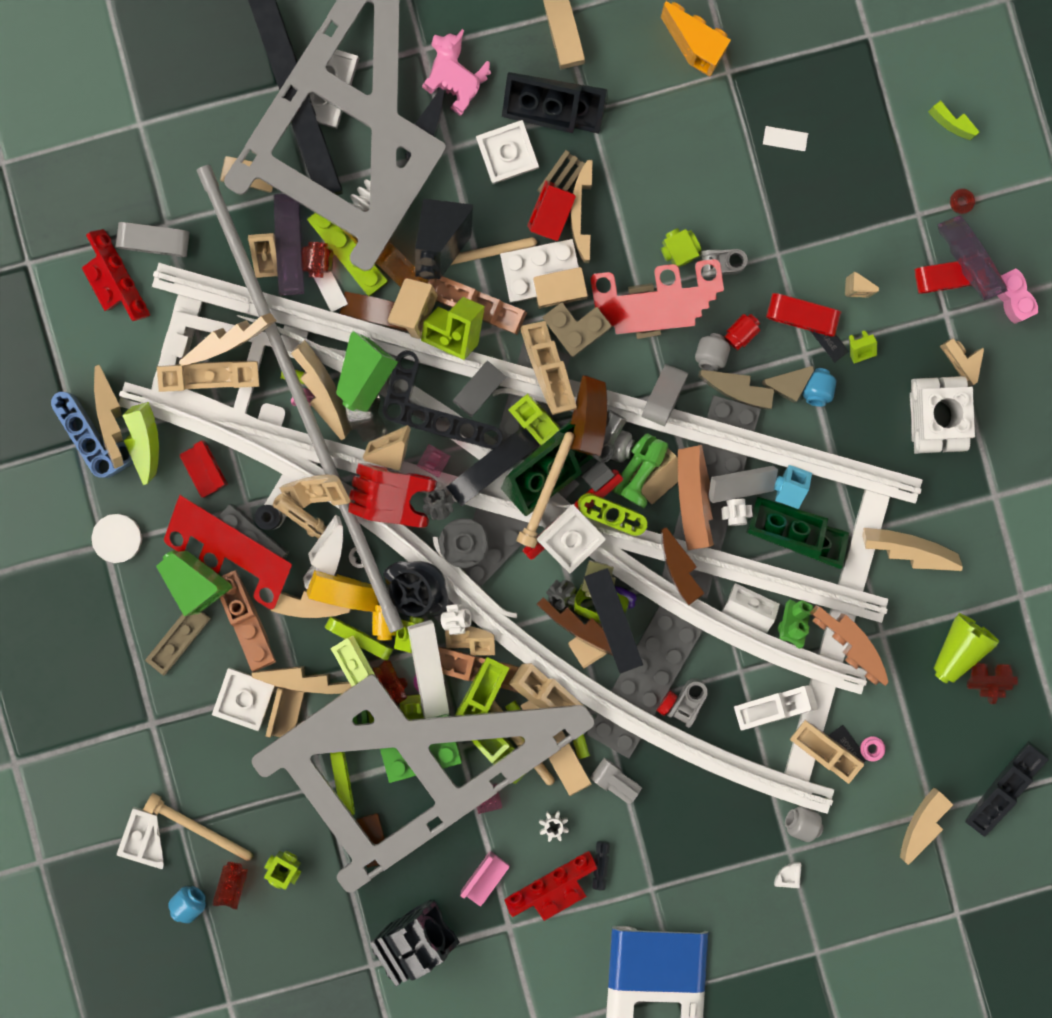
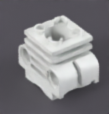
M966 377L912 379L910 407L914 454L938 453L942 449L943 452L968 451L970 448V438L975 437L973 387H968ZM938 402L946 404L951 412V421L945 428L938 425L934 419L933 412Z

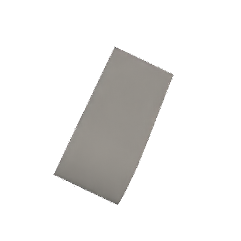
M119 222L116 248L187 257L190 232L173 228Z
M665 364L641 417L665 427L689 373Z

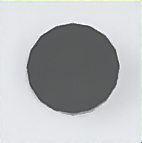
M460 518L451 521L444 527L439 537L441 555L448 563L455 567L467 568L476 565L484 558L488 550L489 541L486 531L481 524L472 519Z

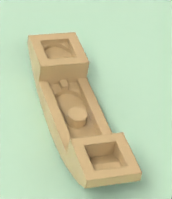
M587 160L577 178L573 191L576 198L571 208L573 239L584 263H589L590 235H581L582 189H591L592 160Z
M258 361L202 362L183 366L181 364L157 366L159 392L219 387H259Z
M335 475L311 476L293 481L279 488L288 499L301 508L316 502L331 501L332 505H343L351 502L339 477Z

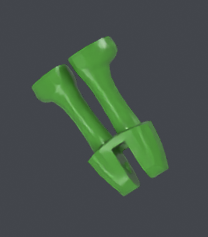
M648 433L645 434L631 449L634 456L620 474L623 481L611 491L644 509L647 505V499L641 492L643 484L654 468L660 467L668 449V443ZM639 468L637 474H636V475L634 476V478L631 480L632 476L634 475V473H635V472L637 471V469Z

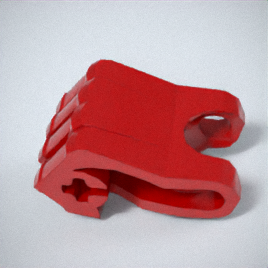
M358 463L356 473L360 476H354L352 480V486L357 489H351L349 498L355 502H350L348 507L349 513L376 522L419 528L428 526L429 519L427 515L415 511L410 504V499L418 491H434L437 486V481L434 478L417 473L402 474L389 472L387 468L380 465Z

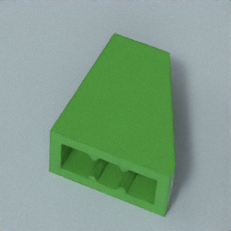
M352 331L349 338L336 394L343 400L342 404L349 410L355 412L358 409L367 412L398 361L369 337Z
M170 551L163 556L164 560L156 565L184 617L201 613L233 588L228 581L188 551Z

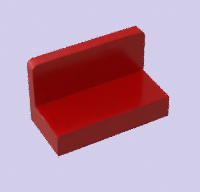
M545 180L527 225L529 230L557 241L576 198L575 194L560 189L555 183Z
M201 440L194 444L193 448L181 453L180 458L197 491L204 498L227 486L228 483L207 442Z

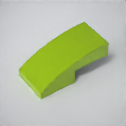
M941 100L928 111L940 125L964 139L971 140L980 133L965 114L956 119Z
M528 393L508 409L524 429L527 428L541 446L561 429Z

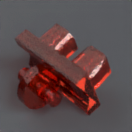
M385 660L379 667L372 668L376 677L397 705L407 699L404 689L408 683L405 678H398L390 660Z
M977 663L972 667L971 677L967 681V689H980V697H988L989 704H996L998 697H1006L1005 690H1012L1013 686L1018 684V678L1013 677L1011 665H997L995 667L996 676H988V665Z
M227 862V866H223L213 899V906L222 905L235 910L238 909L248 874V869H243L241 863Z

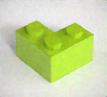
M462 297L450 311L437 307L423 323L421 341L465 360L478 346L485 306Z

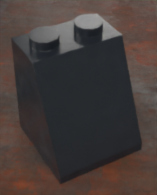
M423 199L415 248L416 277H422L427 280L441 279L471 238L473 204Z

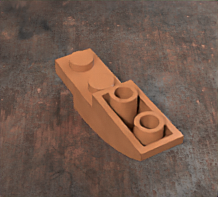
M234 570L221 576L233 587L221 596L220 599L230 624L235 629L251 671L256 672L276 663L268 643L269 639L237 571Z
M816 605L810 612L815 617L812 621L821 629L825 630L827 627L834 632L832 638L842 646L846 643L848 644L842 652L847 656L845 661L856 670L859 666L867 672L865 677L873 684L881 683L886 686L889 681L885 668L875 647L866 634L847 615L841 613L837 619H834L825 610Z

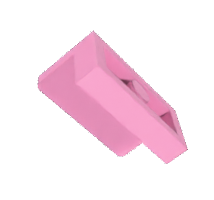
M489 851L462 888L460 896L464 899L467 896L481 907L510 865Z

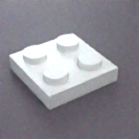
M523 120L476 136L492 185L539 169Z
M573 504L537 538V541L569 573L573 572L606 540Z
M229 667L212 715L259 731L275 686L254 679L250 674Z

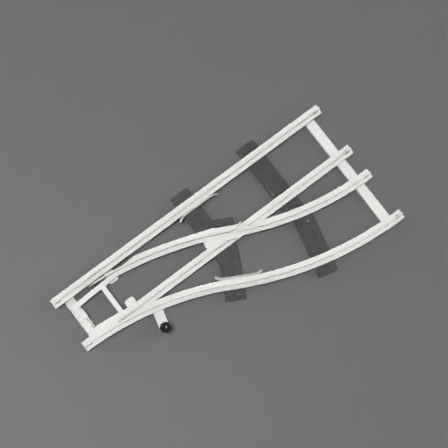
M158 263L157 270L154 271L152 287L178 294L158 366L180 364L179 361L189 353L195 329L212 333L215 330L224 328L228 332L235 326L199 317L203 302L259 317L246 287ZM161 279L174 282V284H173V283H170V282L162 281ZM263 292L270 312L277 320L276 323L284 325L283 329L277 328L279 333L282 334L281 338L291 358H294L291 355L292 351L305 340L322 364L341 373L346 351L320 346L307 340L308 332L348 343L352 331L369 337L389 355L397 357L402 351L410 350L417 355L421 364L470 378L488 360L506 376L505 380L499 385L505 388L497 389L492 393L493 397L499 394H509L499 426L503 436L502 442L522 428V425L508 409L527 393L552 419L554 417L542 393L524 342L517 364L471 352L465 360H462L421 341V338H413L408 333ZM237 315L238 317L253 323L256 321V319ZM261 332L248 341L252 342L247 361H258V371L265 347H272L266 332ZM557 351L560 361L564 362L567 371L571 355ZM406 356L403 358L415 362L414 358L411 356ZM157 371L151 389L125 382L123 390L119 394L121 396L119 401L120 407L129 409L132 406L149 402L155 418L222 443L282 474L266 503L259 507L255 513V522L262 529H276L282 525L287 517L284 513L273 507L275 498L282 493L279 489L281 486L303 478L325 475L323 468L318 466L320 461L309 435L282 427L285 410L282 407L268 403L263 404L258 419L246 414L254 387L239 388L234 408L188 389L184 391L159 392ZM392 373L379 392L384 397H386ZM569 379L576 403L581 382ZM404 380L397 381L394 387L395 391L401 394L406 392L408 383ZM414 386L409 403L461 417L435 398ZM607 390V410H612L627 419L626 422L699 442V445H702L710 482L711 477L744 471L748 456L783 467L791 465L811 472L812 475L864 489L838 584L721 552L728 527V520H722L721 508L727 507L726 501L712 503L709 500L713 517L712 520H709L714 545L687 551L680 509L673 536L697 566L689 574L703 590L702 598L707 599L713 576L715 575L831 608L829 615L834 619H837L842 613L847 615L853 622H855L856 616L882 623L884 614L887 613L888 599L863 592L875 549H865L862 537L863 528L881 529L890 497L916 504L918 494L922 490L920 489L922 479L757 433L755 428L761 411L760 408L718 396H712L706 418L673 409L664 427L641 417L647 401ZM129 392H130V393H133V394H137V395H140V396H142V397H139V396H136V395H132V394H129ZM416 411L413 413V415L425 421L426 416L424 412ZM439 418L436 422V428L439 431H446L450 426V421L447 418ZM470 424L463 425L460 429L461 436L464 438L473 436L474 427ZM487 434L484 436V441L489 445L497 443L499 439L498 434L496 440ZM324 439L336 468L356 473L358 463L373 464L366 462L362 458L365 450ZM451 439L479 460L493 450ZM540 446L465 504L476 507L473 520L481 524L487 533L489 541L487 553L474 566L461 568L448 563L441 555L438 537H433L434 546L437 550L435 552L404 525L370 521L356 515L360 524L382 539L408 562L424 561L436 566L445 578L450 605L462 604L463 609L469 610L471 620L483 630L494 634L495 640L525 664L532 663L548 679H555L578 701L596 711L597 715L594 718V725L586 732L588 736L628 759L642 738L679 758L731 781L778 799L828 814L829 807L833 803L834 789L809 782L815 759L795 743H792L785 772L783 773L714 746L654 715L702 631H705L754 656L811 678L809 685L812 687L818 709L801 714L797 729L806 720L823 732L835 688L862 694L863 687L867 683L865 677L867 672L859 667L856 670L851 665L843 663L845 654L842 652L848 644L846 643L842 646L832 638L834 632L829 628H825L819 652L816 654L803 648L799 649L795 645L744 624L699 599L688 606L677 591L666 563L662 576H659L621 550L624 549L665 561L661 534L645 530L643 534L633 536L586 517L606 538L589 557L596 562L613 566L612 574L660 605L636 645L643 666L621 673L610 691L574 668L526 633L508 618H517V612L503 609L481 588L522 545L516 540L519 532H523V529L527 528L533 512L527 517L524 516L501 490V486L506 476ZM403 461L400 471L385 467L389 472L402 474L417 473L432 477L437 481V486L434 490L444 489L446 495L451 494L446 486L458 478L454 475ZM575 479L549 499L539 526H543L546 529L571 506L565 499L579 485ZM342 481L346 493L350 497V491L354 488ZM900 488V489H903V490L910 491V492H912V493L905 492V491L898 490V489ZM866 602L873 603V604L880 605V606H875V605H872V604H868V603H866ZM865 608L878 611V613H877V612H874V611L867 610V609H865ZM441 614L438 616H434V618L441 624ZM846 673H847V674H850V675L857 676V677H859V678L846 675ZM812 793L825 796V798H824V797L817 796V795H813Z

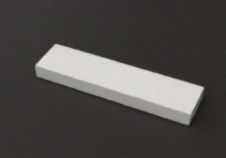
M432 620L408 626L424 718H434L448 714L449 707L434 623Z

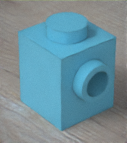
M788 465L783 477L778 476L774 486V490L777 491L775 501L799 509L809 491L812 473Z

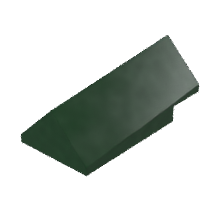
M571 420L510 472L501 486V490L526 517L535 509L564 435L567 432H574L575 425L570 424ZM570 449L550 498L581 475L580 467L592 459L593 456Z
M757 497L752 512L753 517L750 518L746 531L747 534L836 569H842L849 532L827 526L828 518Z

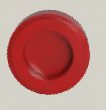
M670 690L656 711L666 715L678 698L677 695Z

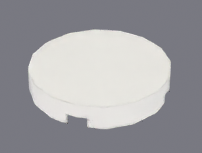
M122 514L107 515L99 520L93 529L91 537L93 548L98 556L108 562L119 563L130 560L137 554L142 544L140 527L129 516Z

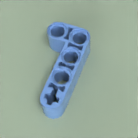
M58 392L52 397V409L95 476L109 478L133 464L130 456L127 460H123V466L114 469L102 437L75 395L67 392ZM62 399L69 400V402H67V407L69 408V410L67 408L61 407V405L64 404V401ZM77 418L83 421V427L79 431H76L73 427V423ZM90 439H93L96 443V448L93 452H89L86 448V443ZM124 442L116 444L119 451L126 447ZM106 460L109 464V469L103 474L99 470V464L101 461Z

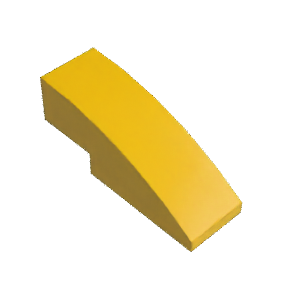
M314 570L306 592L309 599L355 610L372 612L375 611V605L379 604L371 584L338 574L333 576Z

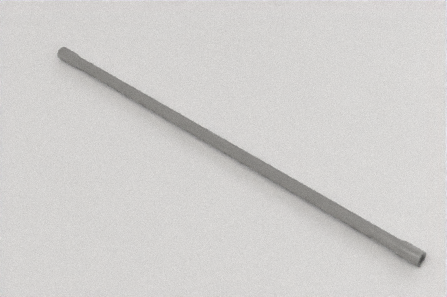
M211 165L202 166L196 171L204 190L210 198L259 317L271 313L221 195ZM274 322L265 329V332L325 475H335L340 479ZM350 503L338 505L381 606L382 615L390 633L404 627L396 607L392 603L356 515L348 512Z

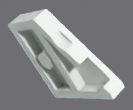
M133 807L117 851V856L163 869L164 862L158 818L155 813L150 814L143 809Z

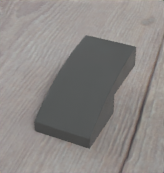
M487 360L459 392L453 402L472 418L505 380L506 376Z
M599 461L581 475L582 479L595 492L615 476L604 463Z

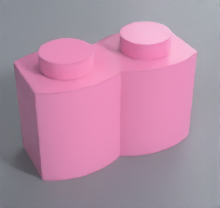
M1015 268L993 279V289L998 298L1004 302V311L1011 322L1015 324L1038 313L1037 302L1033 295L1027 291L1026 280L1019 270Z

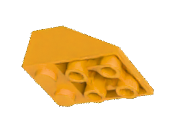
M666 1L663 6L661 19L689 65L711 77L731 40L727 38L728 35L723 30L710 28L701 17L697 15L692 17L685 13V9L678 3Z

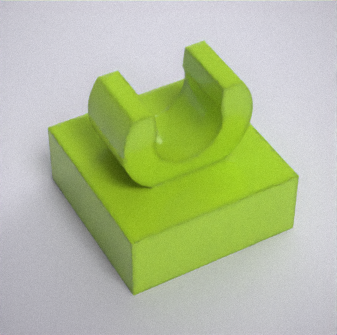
M862 331V338L855 340L853 335L849 336L850 357L854 364L877 356V341L873 334L868 336L866 331Z
M420 694L399 696L400 710L407 719H424Z

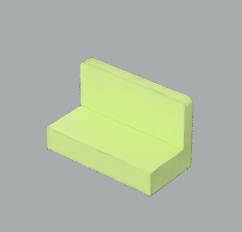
M354 636L343 640L331 648L352 687L368 675L374 674Z

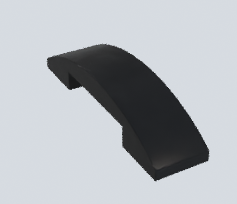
M522 427L446 486V488L462 507L540 445L527 428L524 429Z

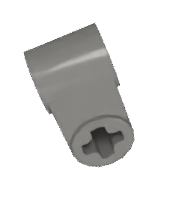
M740 249L699 252L702 261L718 260L721 265L722 275L741 273L748 261L747 255ZM739 256L742 259V266L738 268L732 267L729 263V258ZM709 264L703 266V272L701 273L703 278L716 277L717 271L714 266H712V269Z
M697 678L688 680L667 716L679 719L685 723L686 727L690 728L707 697V688L704 682ZM694 685L702 687V693L697 697L689 694V689Z

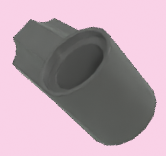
M607 410L606 431L601 456H591L601 463L608 462L615 453L614 442L627 419L612 410Z

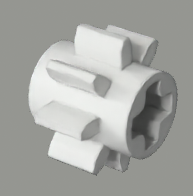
M745 499L727 500V507L721 508L722 520H728L729 526L746 525L747 518L753 517L752 505H745Z
M462 604L447 605V611L441 614L443 629L449 630L450 635L466 633L465 628L471 625L469 610L463 609Z
M547 811L546 820L539 819V823L545 826V828L540 830V835L546 833L548 835V842L552 840V837H557L561 841L562 832H569L567 827H563V824L568 822V818L561 819L559 811L555 815H550ZM553 821L555 824L560 823L558 825V830L554 831L553 828L548 829L550 827L549 822Z

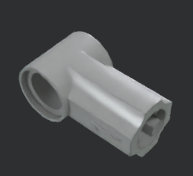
M603 758L589 778L604 790H610L630 805L639 795L642 787L623 774L622 770L610 760Z

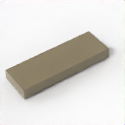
M204 611L185 617L182 614L145 661L165 676L211 620V617Z

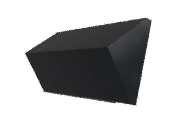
M508 72L502 117L517 121L523 120L526 123L574 133L576 128L599 134L608 101V90Z

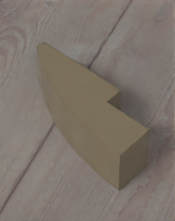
M707 370L699 371L698 377L722 395L756 408L772 409L774 389L750 386L751 376Z

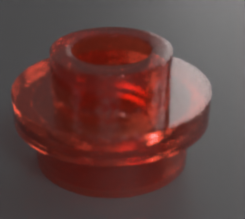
M967 189L956 190L950 197L952 210L959 214L968 213L975 205V197ZM959 198L965 199V206L958 204Z

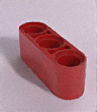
M985 257L914 269L918 294L989 282Z
M772 293L766 318L834 337L841 311L786 295Z

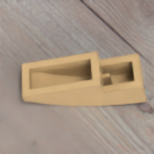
M543 0L560 70L583 65L585 58L569 0Z
M307 590L303 592L302 598L281 591L275 608L271 609V611L301 618L331 617L352 611L349 608L309 599L306 593Z
M532 663L521 664L509 682L515 690L539 708L583 705L555 679H548Z
M806 720L803 721L790 738L793 743L848 784L864 766L862 760Z
M933 788L923 799L907 828L900 858L908 865L943 830L936 822L953 806L936 788Z

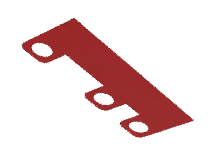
M179 495L164 537L166 545L177 552L185 551L190 536L194 537L204 544L199 556L201 562L205 564V554L212 553L216 556L218 564L211 569L217 574L220 572L226 557L258 577L260 580L254 592V599L268 609H274L292 564ZM173 531L179 532L182 535L183 544L181 546H175L170 541V534ZM262 588H268L272 591L274 595L272 602L267 603L261 599L260 590Z

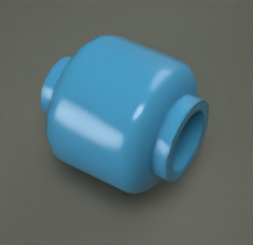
M817 368L813 371L803 389L802 396L808 404L823 407L826 403H830L833 400L837 381L830 374L829 370Z
M194 886L182 887L168 903L171 917L177 922H193L206 907L204 893Z

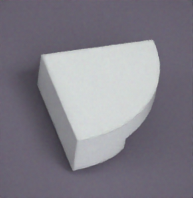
M793 862L784 866L776 875L774 886L800 888L801 863Z

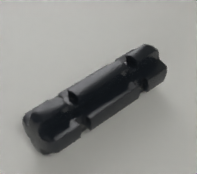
M598 841L596 844L597 854L595 855V863L598 868L593 873L595 878H593L592 887L595 890L606 889L605 877H607L609 860L607 854H609L610 844L606 841Z

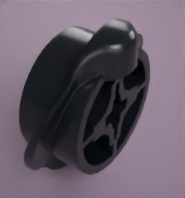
M399 561L387 567L383 572L392 603L397 611L404 615L434 617L442 614V612L447 610L446 606L450 605L445 578L442 572L431 563L424 561Z

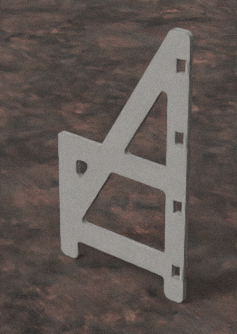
M337 0L324 23L316 32L247 141L241 154L224 178L225 186L239 195L245 194L255 179H261L356 237L358 243L350 254V261L354 266L363 271H369L373 268L446 149L444 142L397 113L399 0ZM366 3L374 5L373 91L370 95L362 93L326 70L327 64ZM333 22L338 28L332 37H329L324 33L330 23ZM290 86L297 90L291 102L284 98ZM310 93L316 94L368 126L372 131L370 209L366 212L358 209L272 156V151ZM398 148H404L411 153L409 161L403 168H399L396 165V151ZM251 150L257 156L249 167L242 162Z
M370 674L255 754L252 758V765L262 777H268L280 768H285L351 857L352 862L342 868L337 875L340 885L346 892L350 893L359 889L373 877L391 867L497 794L498 791L561 750L562 747L590 730L594 725V718L585 706L572 705L409 720L374 674ZM363 710H368L374 717V722L355 724L353 718ZM566 729L570 735L557 743L553 736ZM517 736H522L525 739L521 746L461 787L453 783L429 749L431 744ZM394 747L429 792L435 804L380 843L374 844L311 759L312 755ZM499 773H502L506 779L494 787L490 780ZM438 816L443 822L430 830L427 823ZM376 860L380 866L368 873L365 866Z

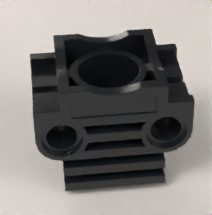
M430 899L410 910L401 919L399 918L393 923H389L373 939L370 945L374 955L379 958L385 968L388 978L393 981L395 986H398L402 981L403 983L408 981V979L413 981L431 972L435 966L446 960L448 954L460 941L454 931L444 922L441 910L435 900L432 901Z

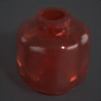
M308 242V246H304L301 250V269L309 272V277L324 278V273H330L333 270V249L328 247V243Z

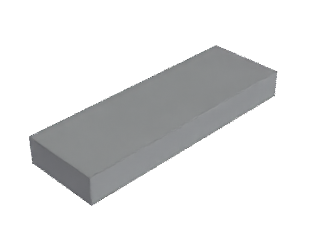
M774 466L711 477L708 498L712 503L772 492L774 491L778 469Z

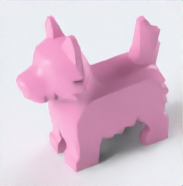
M463 29L458 35L433 36L432 47L437 51V56L429 78L422 85V88L430 94L438 87H441L442 90H446L447 94L451 92L452 95H457V101L453 103L450 109L459 116L463 114L469 106V102L476 96L480 84L488 79L486 76L491 74L489 61H486L475 74L458 63L464 34Z

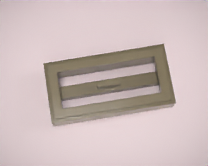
M565 150L545 180L551 182L565 160L568 159L570 162L555 182V185L559 187L573 165H577L578 168L563 187V190L568 191L579 176L585 163ZM545 180L543 181V183L541 184V186L538 188L537 192H539V193L541 192Z

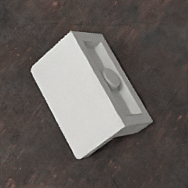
M735 583L731 589L728 601L721 612L767 633L775 621L780 604Z

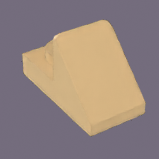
M953 338L940 346L960 376L966 377L968 386L976 384L979 378L984 348L978 349L966 357V350L961 342L955 341Z

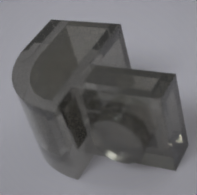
M378 395L367 412L358 409L354 412L346 408L350 427L352 430L357 429L363 442L375 440L387 434V429L378 414L381 401Z

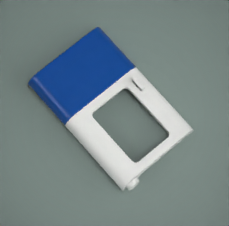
M613 926L606 1018H633L634 1004L638 1001L681 1003V1018H703L709 932L638 931L636 928L629 926Z

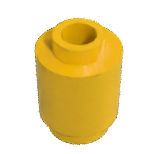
M375 605V611H372V635H377V640H392V636L396 635V631L390 633L382 615L381 606Z

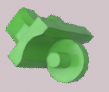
M792 600L786 602L783 621L778 625L779 639L789 641L799 649L804 646L806 635L809 633L808 621L811 615L810 612L813 609L811 604L803 600L798 603Z

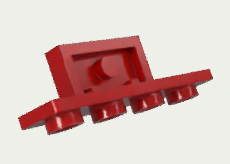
M104 229L87 233L86 236L97 256L84 265L82 270L104 311L111 310L122 302L132 321L149 317L150 313L146 304L136 289L134 281L129 276L109 235Z
M587 851L577 856L570 862L556 868L549 874L505 898L504 901L511 917L534 906L545 921L587 897L578 880L598 868L591 853Z

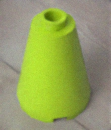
M958 613L954 618L935 663V676L945 683L949 681L955 682L997 647L999 639L985 627L981 628L975 624L976 621L972 618Z

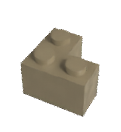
M561 302L542 317L573 358L613 328L597 307L579 321H576Z

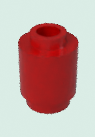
M742 314L727 330L724 338L737 351L741 347L745 348L761 331L758 327L760 322L752 314L748 316Z

